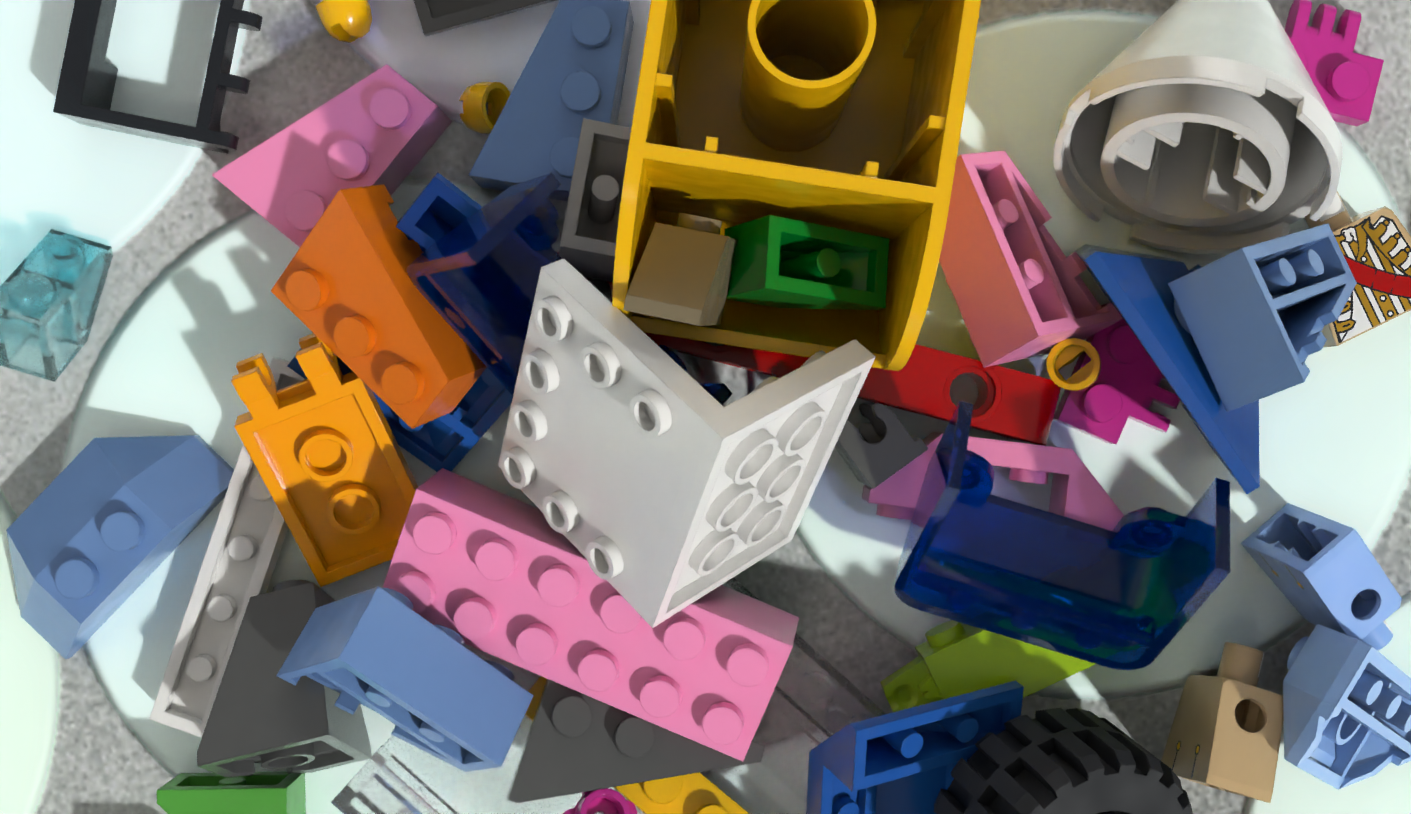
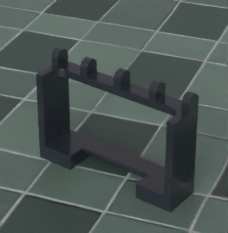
M75 0L53 109L54 113L81 125L228 154L229 150H237L239 137L220 129L222 109L226 91L248 94L250 80L230 74L238 29L260 31L262 16L242 10L244 0H221L196 127L110 110L118 68L106 62L105 59L117 0Z

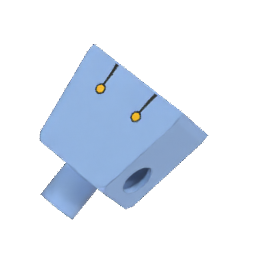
M1288 503L1241 543L1308 622L1314 625L1319 624L1357 638L1371 645L1377 651L1384 648L1392 640L1393 630L1385 620L1400 608L1402 598L1354 528Z

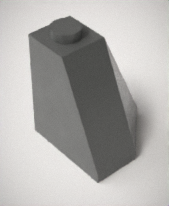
M288 580L276 584L273 587V592L250 597L197 750L198 767L223 777H239L253 775L255 773V763H261V767L264 769L287 768V774L312 773L372 758L371 745L361 704L358 705L355 713L352 715L334 706L340 693L313 679L302 676L295 686L276 676L315 608L335 601L334 598L314 582Z

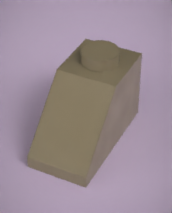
M679 213L676 226L656 222L627 291L623 310L697 326L721 325L738 240L720 235L722 221L707 217Z

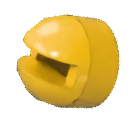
M323 0L315 6L324 28L330 36L339 41L351 43L358 38H362L370 31L372 13L368 0Z
M479 82L467 87L459 101L463 102V113L459 115L466 127L478 133L490 134L510 96L508 88L501 82ZM486 103H488V115L486 111Z
M1078 338L1065 339L1051 349L1047 357V372L1051 380L1059 387L1070 391L1083 390L1097 380L1101 371V358L1097 350L1087 341ZM1085 351L1091 358V361L1065 380L1059 371L1074 362Z

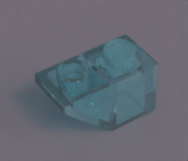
M54 229L48 232L0 286V366L53 382L58 379L88 341L113 257L111 246Z

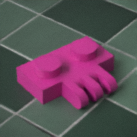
M1294 0L1289 10L1285 32L1333 120L1356 127L1369 122L1384 60L1353 53L1361 23V13L1346 9L1340 16L1336 32H1332L1337 13L1336 6L1320 4L1314 14L1312 25L1307 26L1312 9V1Z
M1124 318L1088 337L1086 341L1097 350L1101 358L1100 374L1097 380L1086 389L1079 391L1065 389L1053 420L1106 443L1116 445L1128 418L1166 433L1171 420L1160 413L1150 411L1151 403L1153 401L1162 406L1177 409L1180 399L1175 393L1159 387L1162 378L1165 379V377ZM1085 351L1079 356L1071 376L1091 361V358Z

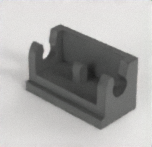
M862 403L859 405V410L862 416L867 418L870 423H861L857 428L847 420L834 448L857 480L874 489L927 451L928 447L921 438L910 436L891 409L878 403L872 406Z

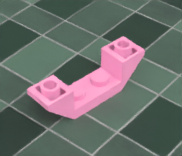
M932 432L922 440L928 447L927 451L874 489L867 485L863 486L862 499L868 503L877 504L876 515L914 520L916 509L934 510L940 459L947 460L945 472L984 477L985 465L1009 467V480L1047 485L1049 473H1053L1047 521L1067 527L1065 538L1105 543L1106 532L1128 534L1129 521L1074 450L1068 448Z

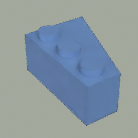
M559 1L468 175L480 187L568 201L583 118L615 125L618 123L634 25L630 1Z
M1329 223L1243 247L1168 283L1175 298V315L1180 325L1192 335L1227 412L1305 382L1310 373L1309 368L1305 364L1308 355L1322 350L1327 341L1321 332L1324 325L1338 320L1357 284Z
M377 586L315 608L276 675L277 677L295 686L302 676L313 679L340 693L334 706L352 715L359 704L370 708L395 724L391 735L464 772L502 766L534 696L514 682V674L508 668L499 663L481 659L464 647L465 641L457 632L442 625H433L413 611V603L406 596L393 589Z

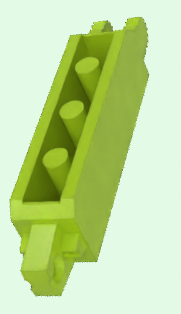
M1125 539L1113 543L1098 552L1100 561L1081 570H1077L1075 565L1060 568L1044 576L1040 580L1042 588L1021 598L1017 592L1002 595L986 603L983 606L985 614L963 625L960 619H953L930 629L925 634L927 641L915 646L918 657L880 681L883 693L893 712L1012 681H1017L1024 686L1023 698L1181 625L1188 608L1182 594L1202 585L1204 580L1210 581L1212 576L1216 577V571H1220L1218 565L1221 563L1218 561L1219 555L1215 554V549L1210 548L1207 544L1195 543V541L1186 539L1181 541L1175 540L1174 544L1168 543L1160 548L1143 542L1135 543L1134 539Z

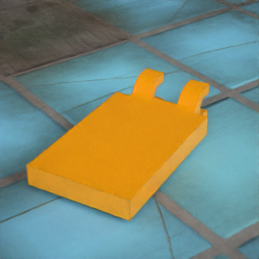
M312 333L299 339V345L302 350L297 351L295 356L308 379L277 391L272 371L263 353L237 362L236 368L239 374L232 376L231 382L249 412L237 416L234 427L320 587L392 560L418 485L373 391L354 372L342 375L337 356Z

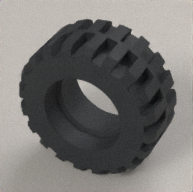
M1061 707L1038 710L1035 712L1034 719H1031L1028 715L1015 717L1004 722L1006 729L997 735L988 732L975 743L978 750L967 761L961 757L950 772L954 778L947 790L940 789L934 803V812L936 814H1193L1188 794L1182 789L1180 779L1171 768L1106 718H1099L1091 711L1073 708L1064 711Z

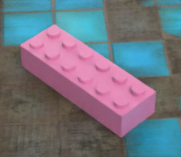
M444 468L416 488L382 587L393 589L406 596L413 603V611L433 625H442L454 630L462 636L465 644L742 762L745 759L793 648L799 621L798 616L720 585L652 628L607 580L601 579L593 572L587 559L563 534L551 528L539 508Z

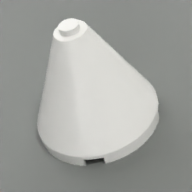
M1177 0L1071 100L1060 121L1053 151V165L1060 186L1074 205L1096 223L1099 222L1104 211L1112 217L1132 225L1129 239L1159 249L1192 254H1229L1243 247L1289 235L1290 224L1295 223L1310 214V219L1317 221L1332 204L1337 193L1343 160V146L1338 128L1269 0Z

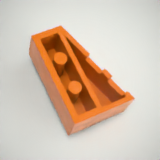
M381 184L340 189L277 280L271 292L411 429H414L451 413L487 368V364L448 295H440L422 265L421 260L425 258V255L419 244L413 239L408 240L405 233L396 227L398 221L389 207L394 203V200L386 186Z

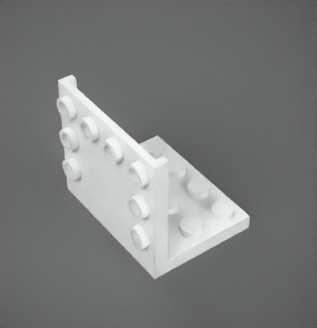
M563 258L542 266L540 270L498 466L502 469L507 481L513 487L521 489L542 511L551 528L563 534L587 559L593 572L601 579L607 580L637 613L654 628L792 541L876 356L854 339L829 353L824 351L815 353L800 368L779 379L775 376L768 377L757 385L750 394L724 407L617 307L612 306L610 300Z

